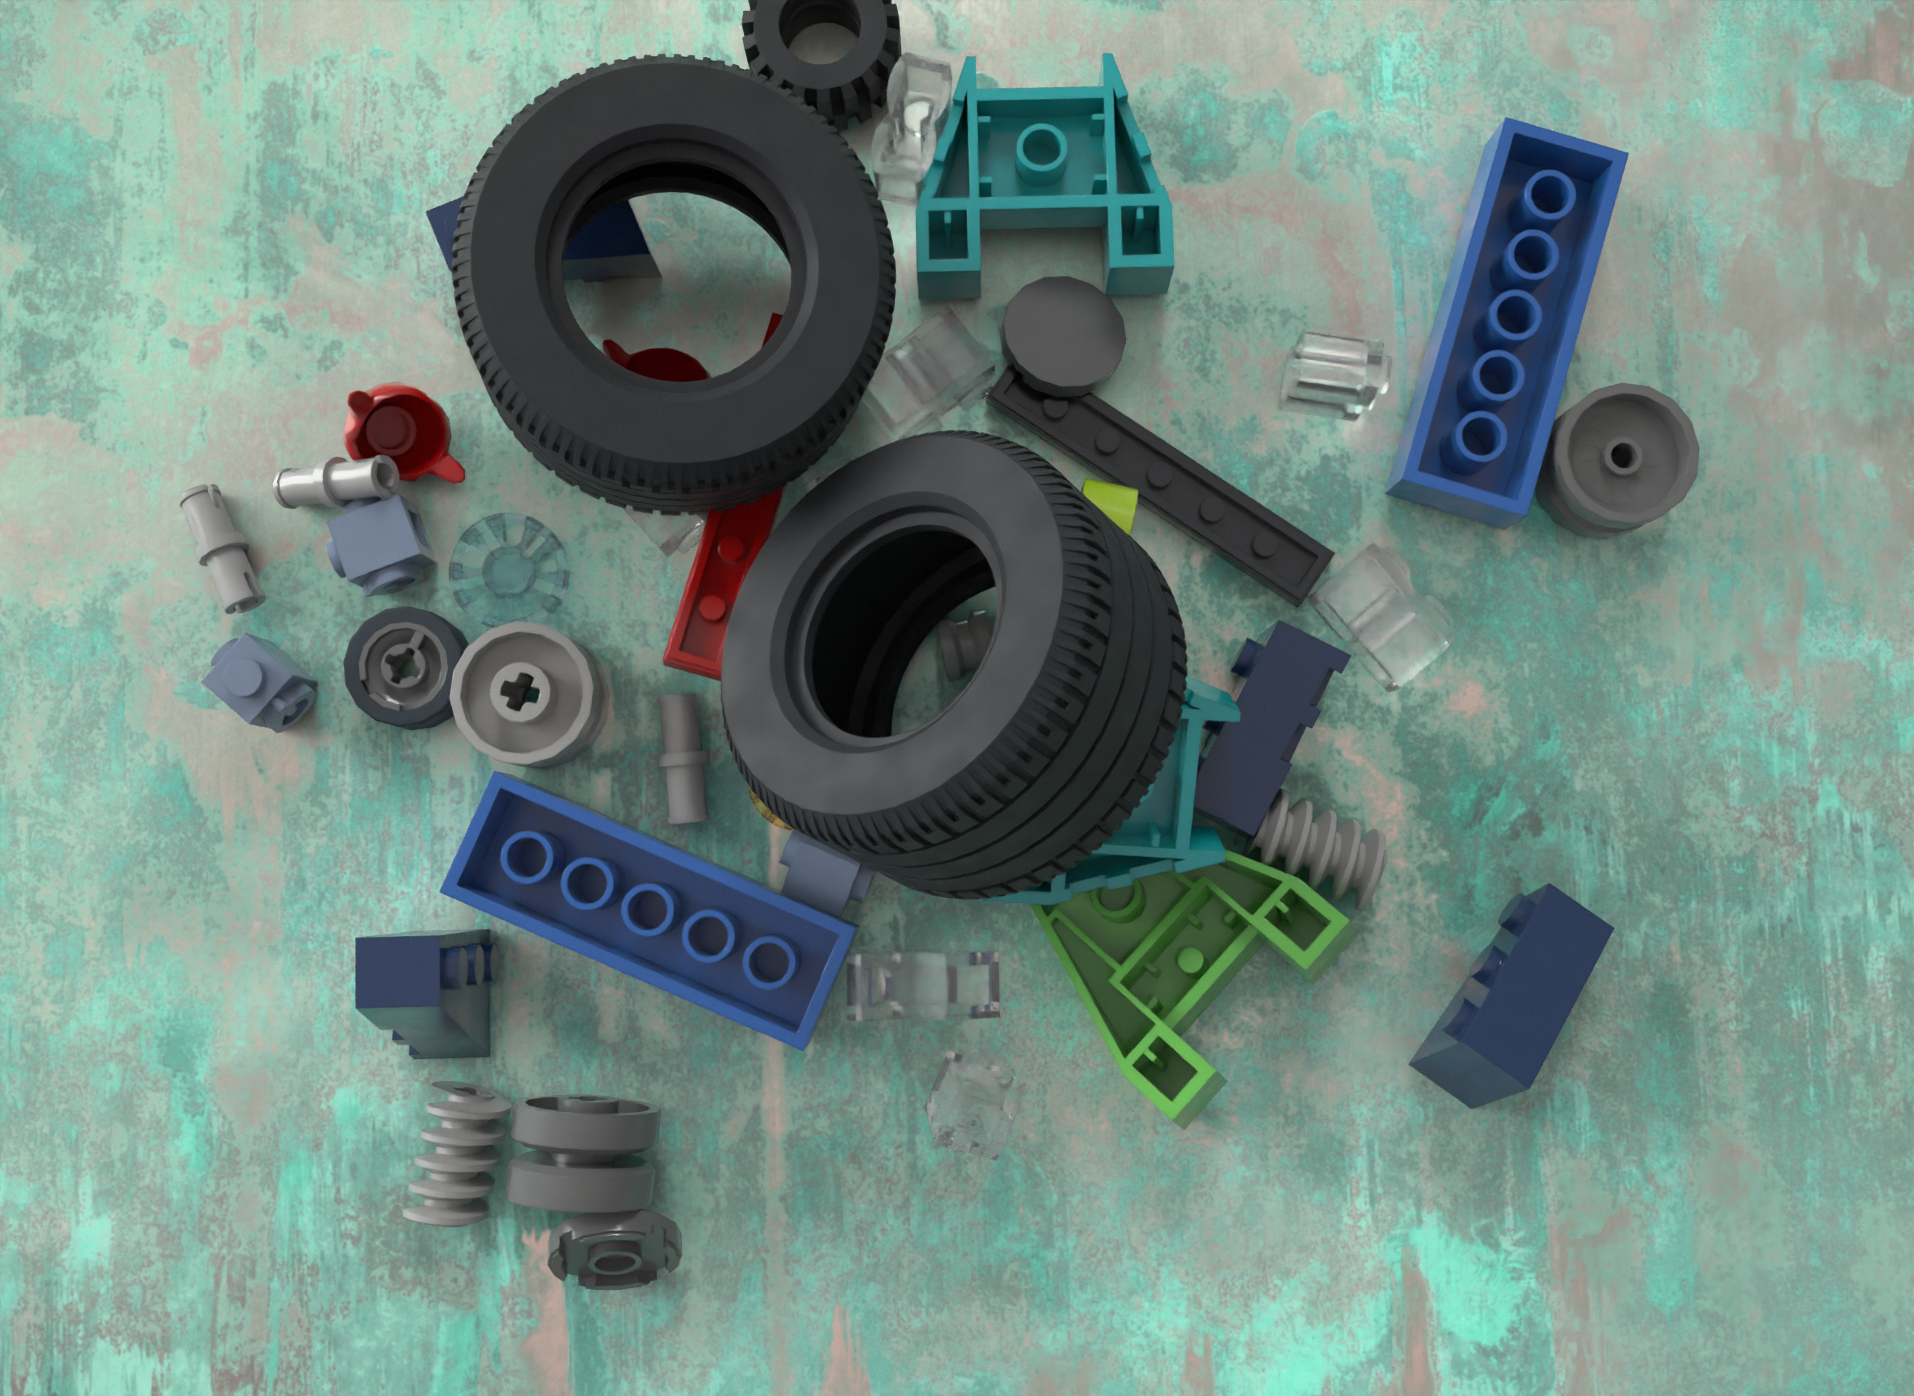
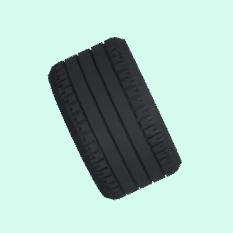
M650 54L644 55V58L641 59L632 56L626 60H614V64L608 65L605 62L598 67L587 68L584 74L581 75L578 72L572 75L571 78L560 81L558 87L551 86L542 95L540 94L535 97L532 105L528 103L511 119L512 124H506L493 140V147H488L476 167L477 172H474L464 194L466 200H463L456 222L458 229L454 232L452 250L454 257L452 261L454 298L466 344L470 349V354L491 401L508 429L514 432L515 438L528 452L533 453V457L549 471L554 470L558 478L572 487L578 485L581 492L596 499L604 497L606 503L624 509L629 505L633 506V511L653 514V511L657 510L661 511V515L681 516V512H688L689 516L708 514L710 509H715L717 513L734 509L738 503L744 506L760 500L763 494L769 496L785 487L786 482L796 480L808 471L810 465H815L827 453L829 447L834 445L844 432L846 425L852 419L879 365L886 347L885 343L889 337L896 297V288L894 286L896 283V261L893 256L894 246L891 231L887 227L889 223L881 200H877L879 194L869 174L864 173V165L853 148H848V142L840 135L834 125L829 126L828 119L819 114L812 105L809 107L805 105L806 101L803 98L796 96L788 88L785 90L780 88V83L772 82L762 74L758 77L753 74V70L742 69L736 64L728 66L722 60L713 61L708 57H703V60L695 59V55L685 57L681 56V54H674V57H666L665 54H658V56H651ZM666 192L705 196L725 203L750 217L776 242L791 267L789 300L785 313L774 334L752 358L733 370L713 378L689 382H671L642 376L622 367L603 354L588 339L573 316L567 301L563 283V256L570 242L590 221L621 202L639 196Z
M946 430L944 432L935 431L913 435L872 450L830 474L810 490L789 511L759 551L737 595L724 642L721 669V704L726 737L729 741L733 758L738 764V769L751 790L774 815L798 832L848 856L899 884L921 893L943 898L973 900L1017 894L1019 891L1029 890L1032 886H1040L1044 881L1055 879L1057 875L1066 873L1069 867H1076L1081 859L1086 860L1090 857L1093 850L1097 851L1102 847L1103 841L1107 842L1112 838L1115 830H1120L1123 826V820H1128L1132 816L1131 811L1134 807H1139L1141 804L1139 800L1143 795L1146 797L1149 792L1148 787L1150 784L1155 783L1157 779L1155 775L1162 770L1164 766L1162 761L1169 755L1170 750L1168 747L1175 740L1173 734L1178 730V719L1181 718L1183 712L1181 706L1185 702L1184 691L1187 687L1185 678L1188 675V668L1186 666L1188 657L1185 652L1187 645L1184 639L1183 622L1165 577L1148 553L1046 459L1013 441L983 432ZM996 587L997 612L992 638L983 661L972 680L962 693L940 714L913 730L892 736V717L897 692L909 662L920 644L931 630L952 610L973 596Z

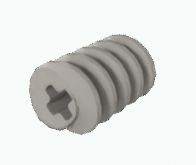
M1279 789L1255 835L1247 837L1242 856L1246 857L1257 846L1261 848L1260 863L1271 866L1280 856L1285 858L1284 872L1295 876L1302 867H1306L1309 869L1308 886L1313 890L1326 877L1333 879L1331 898L1339 901L1350 887L1357 889L1355 909L1363 911L1372 899L1386 867L1388 855L1387 850H1385L1384 833L1377 829H1371L1361 838L1360 823L1354 819H1347L1336 830L1337 816L1335 811L1330 809L1322 810L1312 820L1313 806L1311 801L1307 799H1300L1288 811V792L1284 789Z
M455 1081L433 1082L431 1086L449 1095L447 1101L428 1103L426 1112L443 1120L441 1127L422 1129L420 1138L437 1146L436 1153L416 1155L414 1164L431 1172L430 1179L410 1181L408 1187L409 1191L425 1198L424 1205L404 1207L402 1216L411 1221L426 1225L463 1227L468 1224L481 1222L488 1216L489 1205L480 1197L493 1192L495 1179L485 1171L498 1167L501 1154L490 1145L502 1142L506 1135V1128L494 1119L510 1115L512 1102L503 1095L483 1086Z

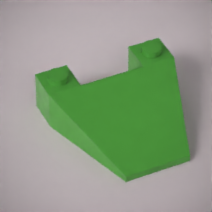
M1226 849L1225 862L1177 874L1174 869L1132 880L1133 885L1108 890V887L1105 886L1073 894L1072 900L1052 905L1030 904L1123 1076L1183 1130L1189 1126L1227 1083V1080L1180 1037L1265 943L1314 985L1356 937L1350 920L1300 878Z

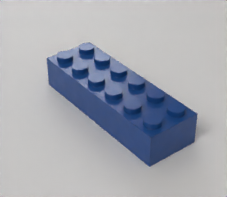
M1508 117L1504 118L1485 144L1386 487V495L1504 530L1527 517L1629 153Z
M494 771L439 891L453 899L801 1051L806 1049L812 1039L860 928L858 924L790 897L775 888L512 774Z

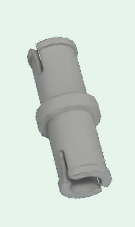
M385 455L354 461H347L345 458L338 456L328 457L320 460L316 466L295 469L284 468L282 471L277 472L273 479L274 496L278 503L287 509L322 503L330 508H342L355 499L378 496L389 497L398 490L399 486L398 468L394 461Z
M206 484L193 487L182 493L178 498V502L186 514L198 546L195 548V555L200 565L209 568L224 603L223 608L225 612L233 614L237 611V614L260 606L266 600V596L260 589L245 554L249 549V544L243 533L235 531L220 496L219 487L215 484H211L209 487Z
M699 693L657 697V702L660 706L664 754L658 755V766L665 767L669 824L710 820V814H708L703 765V763H710L709 750H702L698 710Z

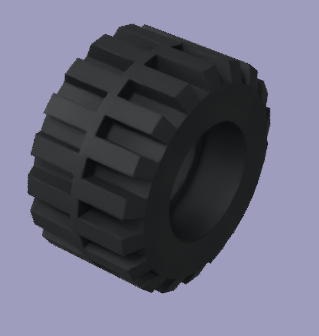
M748 0L750 11H743L741 25L744 37H742L749 69L753 70L754 75L759 77L762 74L772 82L780 83V88L784 90L786 88L790 89L796 96H800L806 101L805 105L808 107L812 105L819 114L828 119L829 123H834L838 131L847 130V119L854 116L857 117L860 124L872 118L871 104L874 103L883 108L890 99L889 85L897 86L900 76L899 62H902L899 13L897 5L892 4V0ZM819 23L841 25L849 29L858 38L856 45L846 56L828 64H812L802 61L788 50L793 39L802 30Z

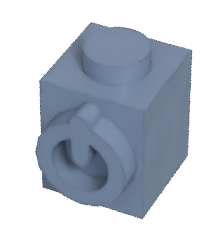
M400 494L381 500L380 497L358 499L343 508L344 515L326 521L333 541L326 544V549L334 570L340 578L347 577L348 581L362 587L366 597L395 593L414 586L425 578L422 569L437 563L417 506Z
M244 633L240 639H231L216 652L211 660L213 669L201 681L248 724L270 728L275 733H281L289 729L307 712L316 696L312 689L318 683L317 680L272 641L248 633Z
M795 829L791 832L779 863L789 867L781 893L839 918L850 898L863 903L877 871Z

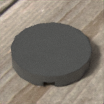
M1069 276L1043 277L1024 285L1010 300L999 332L1002 354L1010 368L1013 363L1016 370L1023 375L1021 380L1031 388L1056 397L1082 396L1094 391L1097 385L1104 383L1116 371L1126 344L1124 321L1111 298L1094 285Z
M645 1210L584 1213L562 1222L551 1231L548 1241L547 1265L554 1276L562 1281H565L567 1273L578 1276V1285L584 1286L586 1289L622 1290L641 1287L657 1280V1270L665 1267L671 1273L678 1267L682 1257V1233L674 1221L661 1214Z

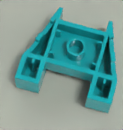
M1102 54L1098 86L977 89L976 56H966L952 98V108L943 135L939 138L933 156V165L925 190H922L915 211L916 267L919 300L981 298V229L1102 227L1105 295L1167 294L1175 267L1172 204L1165 186L1160 184L1151 161L1152 153L1143 132L1140 133L1128 103V92L1113 54Z
M1187 676L1185 678L1187 682V687L1184 691L1185 702L1181 706L1183 712L1181 718L1178 719V730L1173 734L1175 740L1168 747L1170 750L1169 755L1162 761L1164 766L1161 771L1156 773L1157 779L1154 784H1150L1148 787V794L1146 797L1144 795L1141 797L1139 807H1134L1131 811L1132 816L1128 820H1123V826L1120 830H1115L1112 838L1107 842L1103 841L1102 847L1097 851L1093 850L1090 857L1086 860L1081 859L1076 867H1069L1066 873L1057 875L1055 879L1044 881L1040 886H1032L1029 890L1019 891L1017 894H1006L1003 897L983 899V901L1052 905L1072 900L1073 894L1105 886L1108 887V890L1133 885L1132 880L1174 869L1177 874L1225 862L1226 851L1215 828L1192 826L1202 720L1240 722L1241 712L1230 694Z

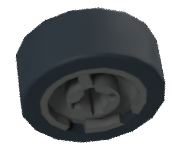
M411 606L385 609L364 621L349 641L343 661L346 688L357 707L375 721L408 730L436 727L454 716L450 702L453 670L469 643L462 631L445 618L433 612ZM413 657L416 667L421 669V673L418 678L414 676L403 678L400 670L401 665L406 659Z

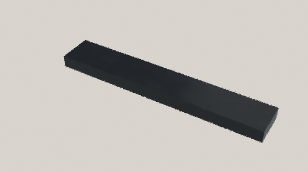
M1013 363L1011 368L1009 365L987 395V404L1107 483L1138 489L1137 503L1296 608L1303 603L1335 555L1333 551L1093 393L1089 392L1082 396L1056 397L1034 390L1021 380L1023 375L1016 370Z

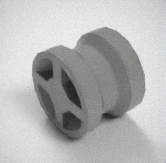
M985 609L973 611L968 619L954 622L948 617L943 618L936 627L947 678L950 682L961 679L966 671L975 670L980 667L989 647L992 634Z

